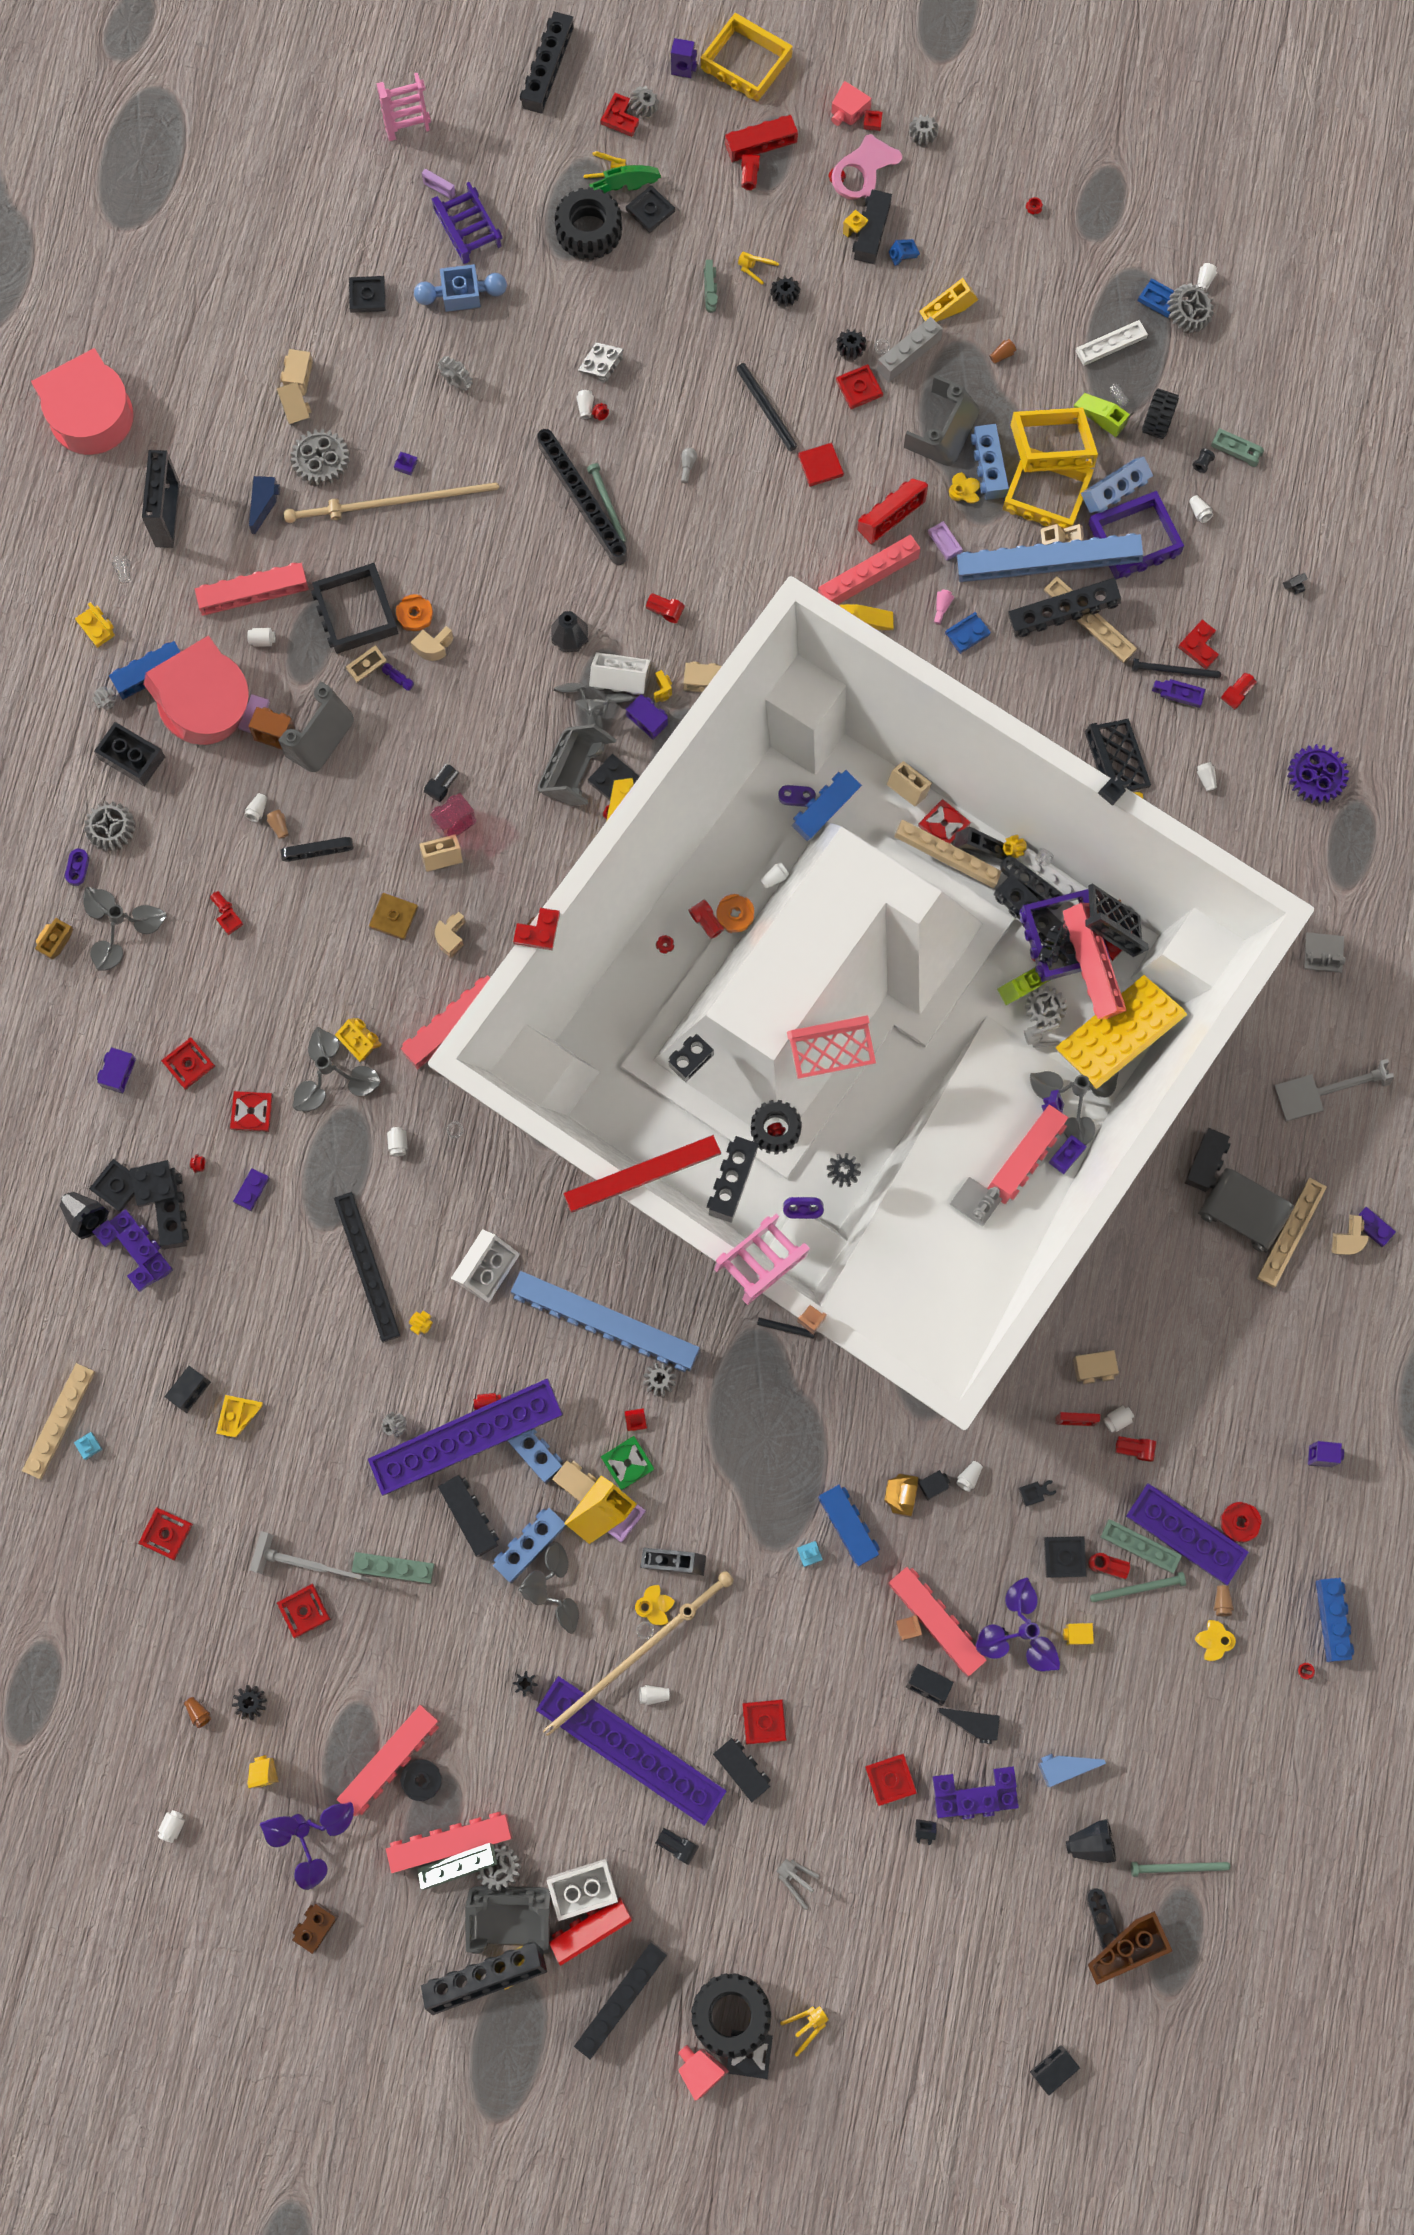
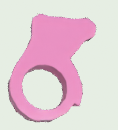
M872 134L866 135L861 146L845 156L835 166L832 173V184L836 192L846 199L866 198L870 196L871 190L875 189L876 170L887 165H897L902 159V154L899 150L888 146ZM853 166L862 173L864 185L860 191H850L843 185L841 181L843 168Z

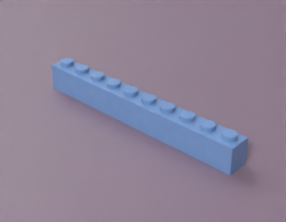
M1130 533L1120 537L1112 535L1102 539L1094 537L1084 541L1076 539L1066 543L1058 541L1048 545L1040 543L1030 547L1017 546L1012 549L999 548L994 551L963 552L957 555L959 582L1139 563L1143 560L1141 534Z
M522 1271L519 1272L511 1290V1294L514 1296L513 1299L520 1303L527 1301L532 1304L531 1307L542 1311V1309L550 1311L549 1314L555 1318L560 1319L562 1316L568 1319L567 1322L574 1326H578V1324L583 1325L585 1330L590 1333L596 1334L597 1331L604 1334L603 1338L609 1341L618 1340L623 1347L639 1349L640 1354L647 1357L653 1355L657 1357V1361L666 1365L668 1362L674 1364V1368L682 1372L686 1370L691 1371L700 1351V1347Z

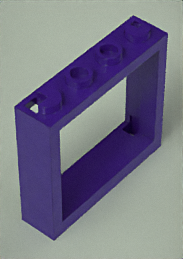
M1157 491L1090 517L1088 525L1094 537L1102 539L1107 538L1102 526L1154 507L1173 544L1143 556L1142 562L1109 566L1115 580L1121 577L1127 578L1137 571H1145L1152 565L1158 566L1167 559H1175L1183 551L1184 544Z
M1088 889L1023 905L1020 909V922L1025 927V939L1030 943V955L1032 959H1035L1037 965L1035 967L1036 973L1041 977L1042 982L1079 973L1082 970L1080 963L1049 970L1047 962H1039L1038 956L1042 945L1031 912L1078 900L1079 903H1089Z

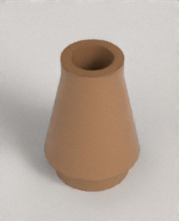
M275 810L267 814V822L278 836V839L287 837L289 833L284 813H281V810Z
M1217 1586L1214 1611H1216L1217 1616H1231L1234 1607L1229 1586Z

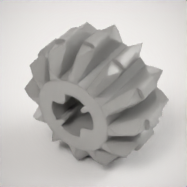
M639 86L631 93L629 104L632 105L631 110H635L636 115L640 114L642 118L645 116L649 118L657 111L659 100L656 99L657 94H653V88L648 90L647 86L643 88Z
M921 114L919 118L914 117L913 122L909 125V135L912 137L913 142L918 141L919 146L921 143H925L926 146L929 142L933 143L938 136V123L935 122L934 117L929 118L928 114L926 117H923Z
M655 1363V1370L648 1367L647 1370L651 1374L644 1373L643 1375L649 1379L643 1382L646 1386L650 1385L647 1391L651 1392L655 1389L654 1396L658 1395V1391H661V1395L665 1396V1389L671 1393L672 1389L669 1385H676V1382L671 1380L676 1378V1374H670L673 1370L672 1367L665 1370V1363L662 1364L661 1368H658V1364ZM658 1375H661V1378L665 1377V1379L662 1380V1384H658V1381H654L657 1379Z

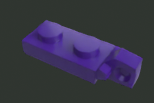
M1172 679L1169 681L1165 680L1164 682L1155 680L1152 688L1153 692L1161 694L1160 696L1165 697V699L1197 708L1201 707L1206 690Z

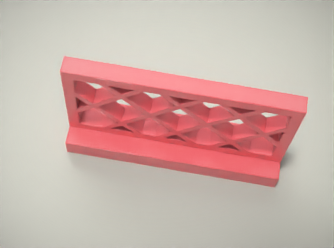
M868 1015L788 1031L787 1036L791 1043L798 1079L875 1064L876 1060L868 1026L870 1023ZM864 1029L865 1039L860 1043L853 1038V1035L857 1030ZM837 1034H843L848 1038L843 1047L833 1041ZM820 1037L828 1041L823 1051L814 1045ZM850 1040L859 1045L854 1055L845 1049ZM803 1041L809 1045L804 1055L797 1051L796 1042ZM831 1044L840 1049L835 1059L826 1053ZM811 1048L821 1053L816 1063L806 1057ZM862 1048L869 1053V1061L863 1062L857 1058ZM842 1052L852 1057L848 1065H843L837 1061ZM823 1056L833 1061L828 1069L818 1065ZM805 1059L814 1066L810 1072L802 1074L801 1064Z

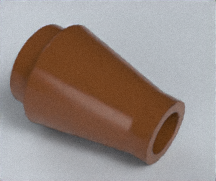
M1010 339L1003 340L989 357L996 364L1013 356L1017 349Z
M194 1697L184 1702L193 1726L196 1725L197 1728H201L210 1722V1712Z

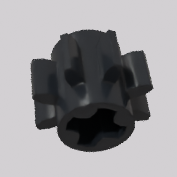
M525 1671L522 1677L517 1674L518 1681L512 1683L518 1687L515 1692L523 1691V1697H526V1692L534 1694L532 1688L533 1686H538L537 1683H533V1679L536 1676L528 1677L527 1671ZM524 1678H527V1681L531 1683L530 1686H527L526 1690H524L523 1686H520V1682H524Z

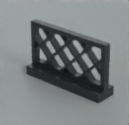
M1129 718L1098 725L1097 723H1092L1087 727L1085 735L1098 771L1115 780L1116 776L1123 772L1124 768H1127L1134 772L1130 784L1126 787L1128 790L1135 791L1151 786ZM1125 725L1127 733L1124 735L1117 731L1118 726ZM1106 729L1111 732L1109 738H1106L1101 734L1100 730ZM1113 734L1123 739L1120 745L1110 740ZM1124 741L1132 745L1133 749L1131 752L1122 747ZM1108 744L1117 749L1114 755L1107 752L1106 747ZM1119 751L1128 755L1125 762L1116 757ZM1130 757L1137 761V768L1128 764ZM1113 761L1123 766L1120 772L1113 769ZM1122 775L1121 779L1127 781L1129 777ZM1135 775L1141 776L1144 783L1139 784L1133 780Z
M1093 883L1088 885L1090 918L1085 920V926L1132 957L1149 950L1148 943L1142 940L1140 915Z

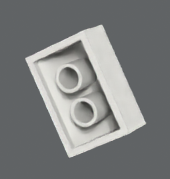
M596 652L591 664L589 686L598 690L612 689L614 692L626 691L633 695L644 694L651 660Z
M482 1229L451 1279L489 1303L520 1253L495 1234Z
M607 1858L547 1877V1884L558 1921L618 1902Z

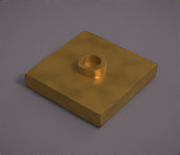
M382 893L369 928L405 940L418 905Z

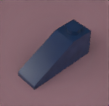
M253 476L249 528L252 534L257 533L276 504L277 495H280V484H277L275 477Z

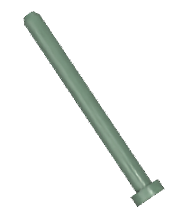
M598 463L591 464L587 467L588 473L593 475L612 525L624 543L626 538L600 476V466Z
M1179 1572L1175 1577L1092 1594L1090 1600L1091 1602H1098L1180 1584L1182 1587L1186 1586V1579L1184 1573Z
M1131 1862L1132 1877H1138L1139 1873L1227 1871L1231 1868L1228 1862L1138 1865L1137 1862Z

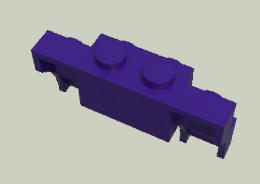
M126 1209L112 1220L105 1221L92 1231L105 1248L119 1239L137 1262L139 1267L127 1275V1277L139 1292L173 1271V1268L159 1252L161 1249L159 1244L155 1240L151 1241L148 1238L149 1231L143 1224L139 1226Z
M1014 1766L993 1769L995 1786L955 1790L953 1774L932 1776L937 1818L962 1816V1819L975 1818L974 1814L982 1813L983 1817L995 1816V1811L1019 1808Z

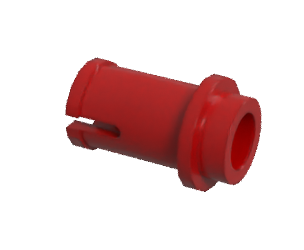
M216 891L210 896L211 901L219 908L220 914H224L232 908L231 902H227L220 891Z

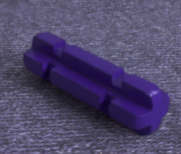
M385 663L382 667V672L387 676L389 675L392 680L400 686L402 685L407 691L411 690L414 682L406 678L396 668L393 669V666L389 663Z

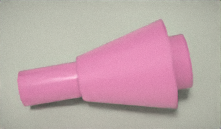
M944 589L941 592H937V613L934 623L941 624L944 613L954 599L952 592Z

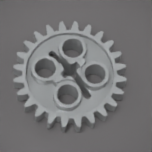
M314 429V434L307 431L308 436L301 435L302 441L296 439L298 446H292L293 452H290L292 457L290 460L293 469L298 477H302L303 481L308 479L309 484L315 481L318 486L319 482L322 481L326 485V480L333 483L332 478L339 479L338 473L344 475L343 468H348L347 462H350L347 444L344 443L342 437H338L337 433L332 436L331 430L327 434L324 432V429L320 433Z

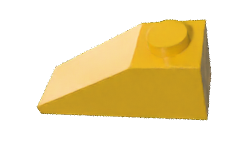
M962 278L920 310V313L925 321L932 317L938 322L965 311L979 299L969 284Z
M858 604L839 605L876 630L894 629L892 611Z
M266 1755L254 1758L255 1762L249 1765L248 1789L260 1788L279 1782L273 1758H267Z

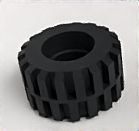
M1159 388L1154 392L1142 427V433L1160 439L1166 437L1179 401V395Z
M769 1100L768 1104L764 1102L760 1108L755 1110V1114H753L751 1119V1137H753V1141L759 1143L758 1148L761 1150L765 1149L766 1153L774 1152V1155L779 1154L781 1151L786 1153L787 1149L794 1148V1144L799 1141L802 1128L800 1114H797V1109L795 1107L791 1108L788 1102L785 1104L782 1103V1100H778V1102ZM771 1118H780L787 1123L788 1131L782 1136L774 1137L765 1131L764 1124Z

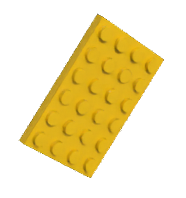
M1145 975L1121 993L1127 1011L1109 1019H1098L1094 1015L1055 1047L1081 1075L1089 1078L1090 1084L1096 1089L1187 1016L1182 1007Z

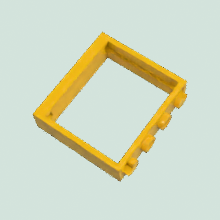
M734 13L701 56L700 65L705 73L713 75L720 82H725L734 90L740 91L748 98L758 102L792 58L793 46L739 14ZM735 31L780 57L758 87L713 62Z
M1083 407L1013 412L1010 426L1024 472L1095 468L1098 453ZM1062 424L1078 425L1085 450L1031 453L1024 427Z
M1030 448L1031 453H1045V452H1042V451H1039V450ZM1020 460L1002 510L1010 512L1011 515L1021 516L1028 521L1039 522L1046 527L1058 524L1063 529L1074 526L1084 500L1081 493L1088 489L1094 469L1052 470V472L1083 482L1069 519L1012 499L1023 471Z

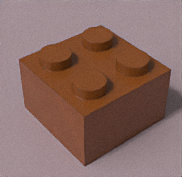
M256 707L248 726L254 741L281 750L280 737L286 730L295 729L289 715L274 713L266 707Z

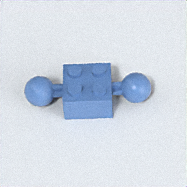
M475 264L441 268L442 286L434 287L429 282H420L414 289V297L422 305H429L435 301L436 297H443L446 312L480 308L479 292L486 291L491 296H500L506 291L507 282L504 276L499 273H491L486 277L485 281H477Z

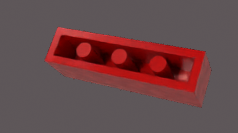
M791 115L781 116L775 120L764 121L761 124L748 126L745 129L725 134V146L731 162L741 160L742 154L758 155L798 142V131Z

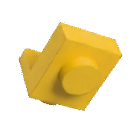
M854 210L843 222V234L849 237L853 232L858 233L868 223V219Z
M660 670L655 673L656 682L661 689L654 693L656 703L659 701L664 702L672 696V688L670 686L672 682L669 676L664 675L663 671Z

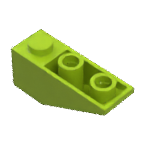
M1084 393L1073 406L1075 408L1083 407L1088 418L1114 437H1117L1126 427L1130 416L1129 413L1118 405Z
M1034 967L997 988L1005 1005H1008L1048 981L1042 982Z

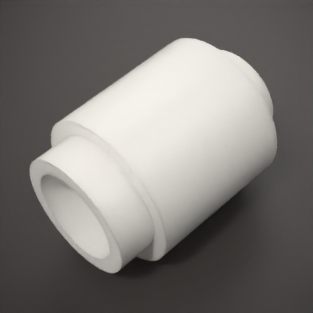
M253 628L248 630V644L254 647L272 646V643H275V632H272L271 628Z
M402 1127L391 1128V1131L387 1132L388 1151L391 1156L406 1155V1150H408L406 1131L402 1130Z
M1122 1405L1107 1414V1417L1103 1420L1112 1433L1114 1431L1118 1432L1133 1423L1132 1418H1134V1415L1129 1407L1125 1408Z
M174 1810L171 1813L166 1812L158 1830L160 1832L158 1837L173 1843L174 1839L178 1838L184 1825L185 1819L182 1818L183 1814Z

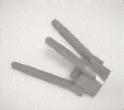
M1040 1023L1039 1026L1035 1025L1024 1030L1026 1042L1028 1045L1032 1044L1033 1048L1038 1046H1058L1061 1043L1040 1042L1043 1039L1042 1033L1060 1027L1059 1023L1042 1029L1040 1027L1043 1026V1023Z
M785 1859L776 1871L780 1874L778 1878L785 1883L802 1907L807 1910L808 1906L787 1878L790 1881L794 1878L813 1893L814 1889L796 1875L798 1870L795 1868L815 1878H819V1875L797 1864L793 1859L791 1862Z

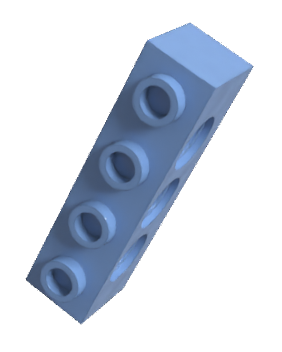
M996 424L975 426L974 433L971 434V443L975 445L976 449L974 450V459L979 464L977 466V474L982 480V483H980L981 493L985 495V500L1004 498L1007 496L1009 488Z
M1144 456L1135 458L1083 491L1081 495L1090 513L1095 511L1101 513L1108 509L1107 505L1119 502L1121 496L1133 493L1135 487L1147 484V480L1153 477V474Z
M535 1429L508 1440L510 1445L545 1484L562 1467L561 1463L563 1461L556 1453L552 1455L548 1451L550 1446L543 1438L539 1440L535 1436L537 1433ZM531 1439L535 1442L532 1449L524 1448L526 1440ZM541 1454H545L548 1457L547 1462L544 1464L537 1462V1457Z
M550 1508L547 1510L542 1509L536 1516L537 1520L533 1524L529 1523L522 1530L524 1534L519 1539L515 1537L508 1544L509 1549L505 1553H499L493 1560L495 1562L493 1566L510 1583L567 1527ZM542 1524L548 1526V1532L545 1535H540L537 1532L538 1527ZM532 1539L534 1541L532 1549L527 1550L523 1547L525 1540ZM514 1553L520 1556L517 1564H511L509 1561L510 1556Z

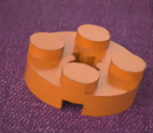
M412 594L404 597L399 606L397 605L396 616L404 630L419 631L430 626L433 610L428 600L420 595ZM413 609L419 612L417 616L410 615Z
M730 894L719 902L716 917L728 933L742 932L753 923L754 906L748 898L739 896V894ZM733 909L741 912L738 914L739 917L730 915Z

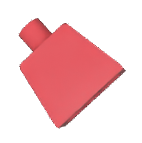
M844 81L832 102L831 113L834 116L831 118V121L836 126H839L843 121L853 125L865 114V110L871 109L872 98Z
M686 2045L678 2052L685 2062L678 2071L695 2101L703 2097L729 2072L727 2068L705 2049H700L694 2054L690 2047Z

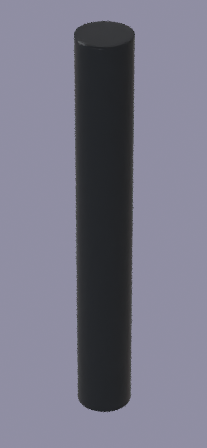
M760 1317L757 1321V1325L813 1339L815 1333L813 1335L805 1328Z

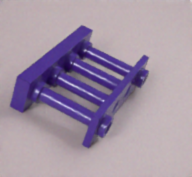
M470 182L466 183L467 193L452 200L441 202L438 196L431 199L433 209L463 264L470 262L469 254L472 250L492 241H495L497 247L501 248V239H503L500 230L495 229L481 204L476 187L473 188ZM470 199L475 205L455 216L447 214L448 209ZM477 213L480 214L482 221L462 230H456L455 223ZM484 227H487L490 232L489 235L470 244H464L462 241L463 237Z

